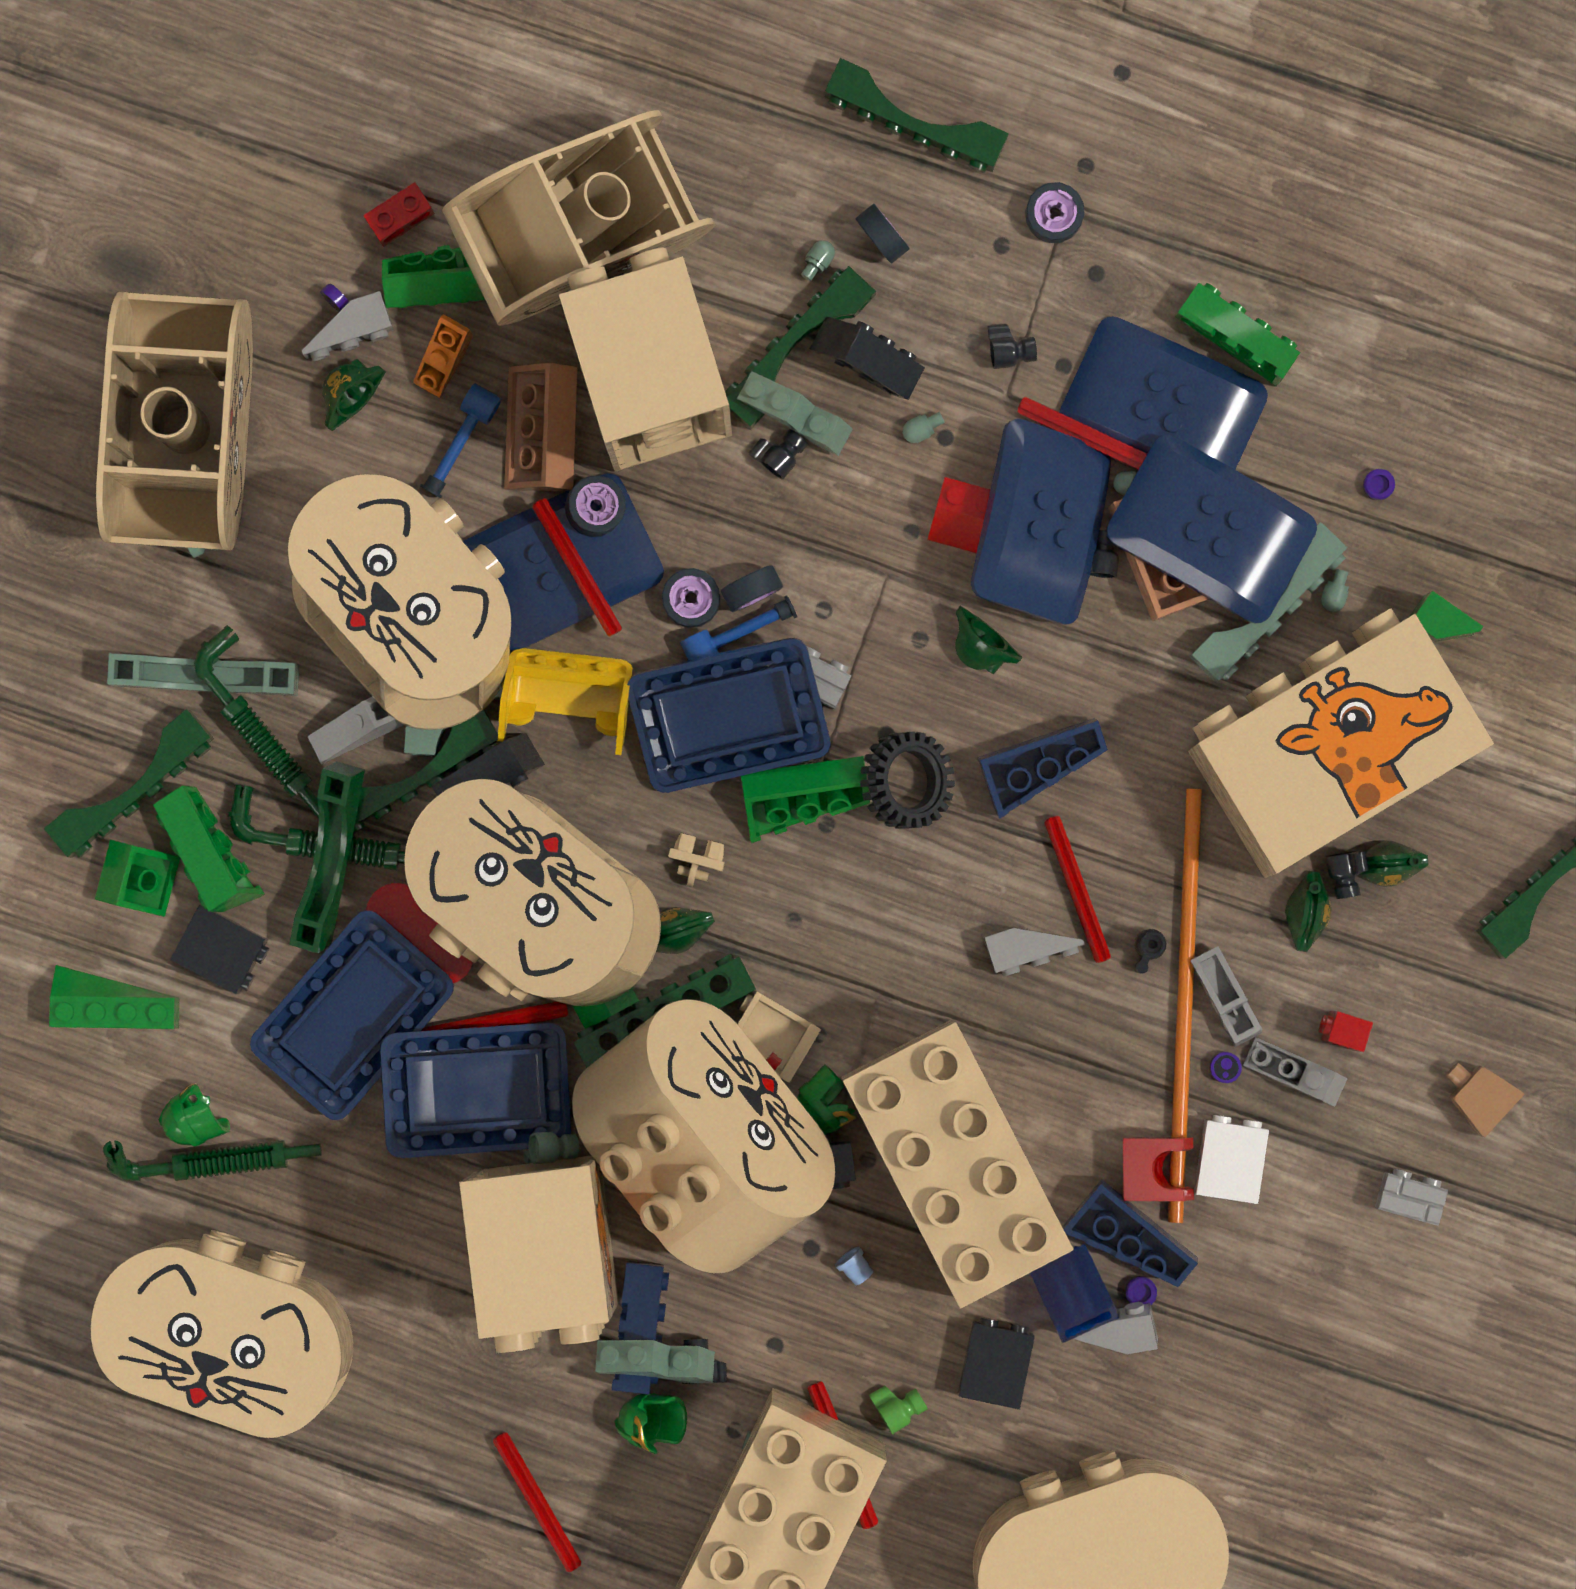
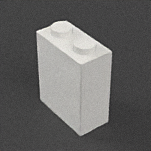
M1213 1115L1212 1120H1204L1194 1187L1196 1195L1258 1204L1269 1134L1268 1129L1261 1128L1262 1122L1244 1120L1243 1125L1231 1124V1117Z

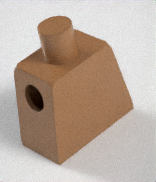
M1458 1062L1446 1074V1077L1458 1087L1449 1098L1480 1137L1485 1138L1525 1095L1521 1090L1483 1066L1478 1065L1469 1073Z

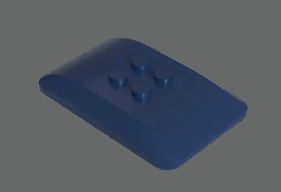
M1112 316L1103 319L1098 325L1059 412L1147 454L1157 438L1163 435H1171L1236 470L1267 402L1268 394L1265 386L1259 381L1140 326Z
M1014 419L1005 425L971 577V587L976 596L1058 624H1071L1078 618L1088 585L1103 518L1111 468L1110 456L1089 447L1081 439L1024 419Z
M1163 435L1157 438L1151 446L1109 521L1106 531L1109 540L1117 547L1248 622L1256 624L1266 621L1271 616L1316 535L1317 523L1309 513L1254 480L1174 436Z
M607 473L601 476L612 479L620 486L625 496L626 510L620 523L612 532L606 535L589 537L579 533L570 525L566 517L565 502L571 490L548 499V502L607 603L612 607L659 584L663 578L664 569L623 482L615 474ZM594 500L590 503L593 511H599L602 507L601 504L594 503ZM529 508L463 541L471 552L480 544L487 547L498 559L505 571L498 579L504 588L511 612L510 654L516 649L527 648L595 615L533 508Z
M786 638L641 672L633 675L627 684L630 686L629 702L652 786L662 793L817 759L824 756L829 751L831 745L809 651L806 644L797 638Z
M367 910L360 912L254 1032L250 1040L251 1051L325 1117L331 1120L343 1119L381 1078L380 1045L382 1040L387 1035L393 1033L422 1031L451 997L454 990L453 980L379 914Z
M539 1023L389 1034L381 1042L380 1061L385 1144L389 1153L395 1157L412 1158L528 1149L529 1137L532 1133L553 1132L558 1138L564 1134H571L566 1037L563 1029L557 1024Z

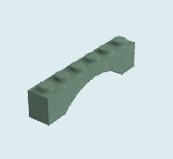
M1320 522L1317 525L1315 537L1271 616L1262 623L1254 624L1250 622L1245 626L1229 631L1214 632L1189 657L1215 683L1221 678L1227 681L1239 669L1235 663L1242 656L1248 659L1260 647L1256 643L1257 640L1264 633L1270 637L1281 625L1278 619L1285 612L1291 615L1303 603L1299 597L1307 589L1312 593L1324 581L1321 577L1322 573L1328 567L1334 571L1346 557L1342 553L1348 547Z
M109 653L107 684L112 687L212 692L203 680L200 681L197 677L194 666L195 659ZM219 660L213 665V674L229 693L298 696L299 665L296 663Z

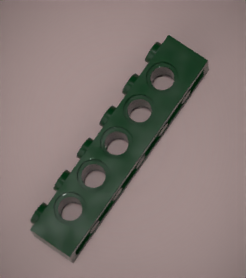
M729 954L715 962L717 968L706 973L704 968L687 976L690 982L678 987L675 982L661 989L660 993L662 996L651 1002L649 997H646L632 1004L634 1011L625 1016L620 1011L605 1019L607 1025L597 1030L592 1025L578 1032L579 1039L573 1043L586 1068L609 1051L602 1048L600 1044V1038L604 1033H613L617 1037L618 1044L630 1034L627 1025L631 1019L639 1018L643 1022L647 1021L655 1014V1009L658 1005H668L682 1000L684 992L689 989L696 990L699 993L700 1001L713 1005L718 1009L756 990L740 956L733 959L732 955ZM716 975H722L728 981V987L723 993H715L710 988V981Z

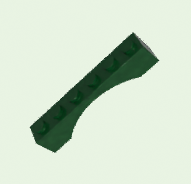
M842 58L839 59L825 90V98L829 99L828 103L833 107L845 110L848 107L857 111L856 116L870 123L877 120L885 124L884 128L887 131L896 135H901L902 132L913 137L912 141L925 148H929L930 145L941 149L940 154L955 161L958 157L969 162L968 166L981 173H985L986 170L993 172L1008 139L1009 133L982 121L966 125L946 126L916 119L898 109L883 95L867 69Z
M850 266L844 272L838 269L828 280L831 286L823 294L818 291L809 300L807 306L810 308L802 317L799 314L795 315L786 326L789 331L781 339L776 336L765 348L768 354L760 362L755 359L744 371L747 376L740 384L736 381L733 382L725 391L730 412L750 430L765 415L737 399L751 371L775 382L786 357L808 334L821 327L826 316L838 320L855 318L876 296V290Z
M184 710L163 728L160 744L152 763L144 775L130 789L117 798L101 805L66 809L47 825L44 830L67 857L73 858L76 855L78 858H81L92 849L93 846L90 843L99 835L102 838L106 837L117 827L114 823L123 815L125 818H128L140 808L138 802L144 797L152 798L164 788L162 782L169 776L176 778L188 768L185 763L194 755L198 759L211 749L209 743L214 740L213 736L191 710Z
M483 709L471 719L453 726L440 752L427 766L416 774L400 782L381 787H362L353 834L366 827L364 821L372 816L376 820L384 817L392 811L390 806L399 800L403 804L411 801L419 795L417 790L427 784L429 788H432L433 785L445 778L443 774L453 768L457 771L470 763V758L479 753L484 754L497 746V742H499L498 732L486 711Z
M338 761L322 769L317 795L319 825L316 851L306 889L294 916L289 943L291 946L319 953L332 944L365 769Z
M1576 836L1571 840L1574 843L1572 847L1566 852L1560 849L1548 860L1551 865L1546 870L1541 872L1538 869L1525 880L1528 885L1520 893L1514 890L1502 901L1505 905L1497 913L1491 910L1479 921L1482 926L1476 932L1500 959H1506L1529 939L1533 917L1545 893L1560 877L1576 867Z

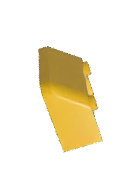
M528 648L512 651L509 656L500 699L498 741H504L508 723L516 726L525 725L534 719L535 712L596 718L595 726L598 731L606 736H617L615 755H622L629 707L630 686L627 684L632 678V665L622 659Z

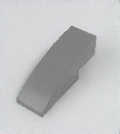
M1219 946L1192 959L1191 963L1234 1047L1260 1035L1262 1028Z

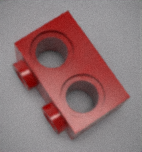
M414 182L363 216L384 247L435 213L416 182Z
M1330 1011L1329 1015H1323L1318 1032L1322 1033V1041L1354 1051L1364 1052L1373 1022L1339 1011Z

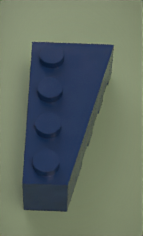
M1093 718L978 757V761L996 815L1000 819L1108 749L1099 721Z
M1103 1179L1099 1181L1062 1226L1067 1235L1076 1237L1096 1249L1099 1248L1115 1256L1119 1260L1139 1267L1141 1270L1176 1287L1182 1284L1198 1264V1257L1130 1201H1124V1197Z
M626 1262L621 1305L622 1313L620 1314L618 1330L619 1340H655L662 1343L663 1335L657 1334L658 1322H664L666 1304L660 1303L661 1291H668L669 1272H664L663 1264ZM615 1374L612 1390L649 1394L651 1384H657L658 1378Z

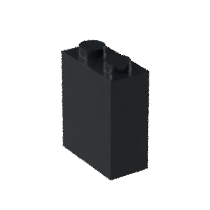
M199 905L170 960L234 994H240L242 990L247 992L255 977L251 972L256 962L262 964L269 951V947L266 946L269 939L217 912H209L202 905Z
M981 1317L980 1322H972L958 1396L1020 1410L1035 1335L1028 1333L1029 1327L1011 1323L1009 1329L998 1326V1320Z

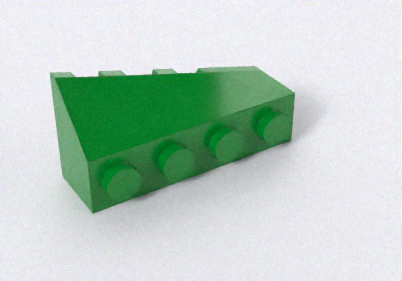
M449 245L437 247V250L428 255L418 251L382 260V284L386 308H405L418 305L434 306L442 303H467L469 301L485 300L460 247L451 249Z
M1198 283L1175 317L1265 380L1277 386L1301 353L1296 350L1297 344L1286 336L1282 335L1279 338L1270 332L1272 327L1259 318H1256L1254 321L1245 314L1247 310L1237 302L1231 300L1228 303L1220 297L1221 292L1211 284L1206 283L1202 285Z
M859 756L769 769L741 776L751 843L760 841L761 835L773 831L775 835L786 832L788 826L804 822L805 825L816 822L819 816L827 813L834 816L870 804V800H864L862 796L863 793L869 792L868 786H860V780H867V775L861 774V767L865 766L864 757Z
M181 786L153 804L157 812V821L171 838V848L180 856L184 863L185 875L196 886L199 892V902L209 912H224L265 895L260 885L254 888L246 875L251 871L245 862L240 863L230 850L233 843L229 837L221 830L215 828L214 825L217 824L218 820L196 787Z
M56 965L50 993L49 1027L179 1029L180 998Z

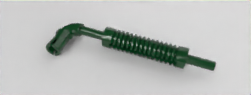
M226 625L224 629L208 642L204 641L201 643V648L197 652L194 661L195 673L199 680H203L225 706L220 711L227 722L231 721L230 725L235 726V731L239 730L238 735H243V740L247 739L245 743L250 744V749L254 748L253 753H258L257 757L261 758L262 763L265 762L264 766L269 767V772L273 771L272 775L277 776L276 780H281L279 784L284 785L283 789L292 798L298 794L319 819L317 797L307 786L312 779L305 771H301V766L297 767L298 762H293V757L289 758L291 754L286 753V748L282 749L283 744H278L279 740L275 739V735H271L272 731L267 730V725L263 726L264 722L259 721L260 717H255L257 713L252 712V707L248 708L249 704L243 696L240 695L234 699L213 674V665L220 660L218 657L239 641L236 633L227 640H224L233 631L230 626Z
M234 785L231 812H228L227 817H230V826L236 837L250 845L256 842L286 847V855L300 856L302 854V857H306V855H308V858L314 857L318 832L316 834L315 831L310 833L309 830L304 832L302 829L290 828L287 835L255 830V827L250 825L252 815H249L254 788L244 785L243 792L242 785ZM352 837L348 857L349 864H352L354 861L355 865L360 862L362 866L366 863V866L371 864L372 867L377 865L378 868L383 866L384 869L396 871L399 863L405 864V851H401L400 843L387 842L385 844L384 841L380 843L379 840H376L374 842L373 839H370L368 842L367 838H364L362 841L360 837L357 840L356 837Z
M114 1140L116 1148H113L111 1141L107 1142L103 1147L108 1171L128 1181H140L143 1177L174 1174L175 1181L188 1180L190 1177L195 1179L196 1176L197 1178H201V1176L206 1178L207 1175L212 1177L213 1174L218 1176L219 1173L222 1176L225 1172L227 1175H230L231 1172L233 1174H236L237 1171L238 1173H242V1171L246 1173L248 1170L253 1172L254 1169L259 1171L260 1168L265 1170L266 1167L268 1170L272 1167L274 1169L287 1168L289 1159L322 1155L320 1143L286 1147L285 1141L280 1140L272 1141L270 1145L268 1142H265L264 1145L262 1143H259L258 1146L257 1144H253V1146L248 1144L247 1147L242 1145L241 1148L236 1146L235 1149L231 1146L229 1150L227 1147H224L223 1150L221 1148H218L217 1151L216 1149H212V1151L207 1149L206 1152L201 1150L200 1153L195 1151L194 1154L191 1151L188 1155L186 1152L172 1154V1162L139 1166V1163H132L126 1159L123 1145L119 1141Z

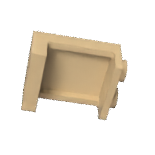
M756 992L754 997L748 994L739 1009L744 1014L739 1023L736 1024L765 1060L772 1052L782 1059L775 1072L780 1078L790 1083L821 1029L759 992Z

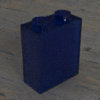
M1086 1244L1079 1247L1073 1246V1251L1030 1273L1062 1343L1119 1318L1114 1303Z

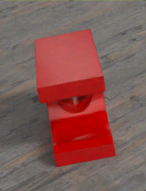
M1193 1137L1123 1138L1124 1201L1194 1200L1193 1188L1174 1187L1167 1182L1162 1170L1163 1161L1172 1151H1188L1194 1148Z

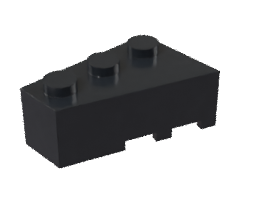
M826 316L810 350L817 354L820 353L834 358L835 364L843 368L844 366L859 374L858 377L888 394L909 400L925 369L924 366L915 361L917 356L902 348L897 350L894 348L896 343L883 335L875 336L872 334L874 328L861 321H858L855 325Z
M527 733L501 742L439 781L432 788L438 796L459 783L476 779L495 780L509 786L511 785L514 788L528 780V774L545 764Z

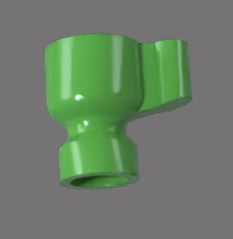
M885 1385L869 1394L871 1401L891 1434L909 1425L913 1414L919 1415L928 1410L916 1388L906 1393L905 1398L902 1400L898 1399Z

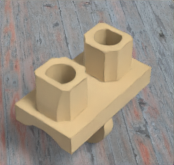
M680 833L674 849L670 848L668 857L692 864L691 868L679 865L677 874L688 877L687 886L693 887L695 879L707 882L709 873L698 870V866L723 872L725 862H722L724 844L708 840L703 857L692 854L696 837Z

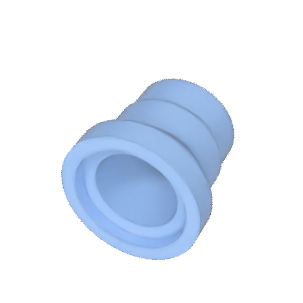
M855 1247L845 1253L835 1264L838 1271H843L855 1286L863 1283L873 1274V1270L862 1256L863 1251L860 1247Z

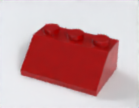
M944 477L927 540L977 554L990 489Z

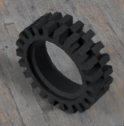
M913 731L889 734L887 737L880 738L878 740L879 744H873L870 747L874 754L865 755L864 761L869 763L870 766L861 767V774L868 775V780H860V786H868L869 792L863 793L862 796L864 800L873 801L867 808L870 812L878 811L875 818L878 821H885L884 825L888 827L909 829L929 826L933 824L932 821H938L942 817L939 812L947 811L949 806L943 801H950L953 798V794L946 790L947 788L955 787V780H947V775L954 774L953 767L945 768L944 765L951 761L948 754L940 755L945 748L941 744L934 745L936 739L932 736L925 737L926 733H915ZM903 752L916 756L924 766L927 776L925 795L921 802L911 809L902 807L896 802L888 784L890 766L894 759Z

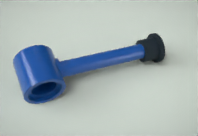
M476 383L471 386L460 406V410L468 414L434 475H429L425 484H421L420 487L442 498L440 494L446 485L444 480L477 422L489 424L502 401L501 397Z
M787 595L784 596L785 600L774 604L775 608L719 635L711 637L706 629L681 641L680 645L688 661L718 654V648L776 620L781 619V621H784L792 616L794 619L797 618Z

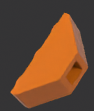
M442 314L413 383L440 398L473 337L470 329Z

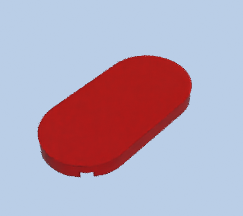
M391 883L382 886L372 894L367 903L366 910L374 911L446 972L453 980V983L459 982L470 972L474 962L463 955L460 958L455 957L429 936L438 923L421 910L414 900L408 885Z

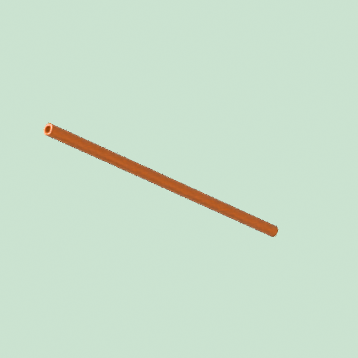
M1186 789L1171 1137H1187L1194 967L1191 960L1195 958L1202 789ZM1172 1151L1170 1154L1169 1183L1174 1187H1185L1186 1151ZM1168 1201V1222L1183 1223L1184 1201Z

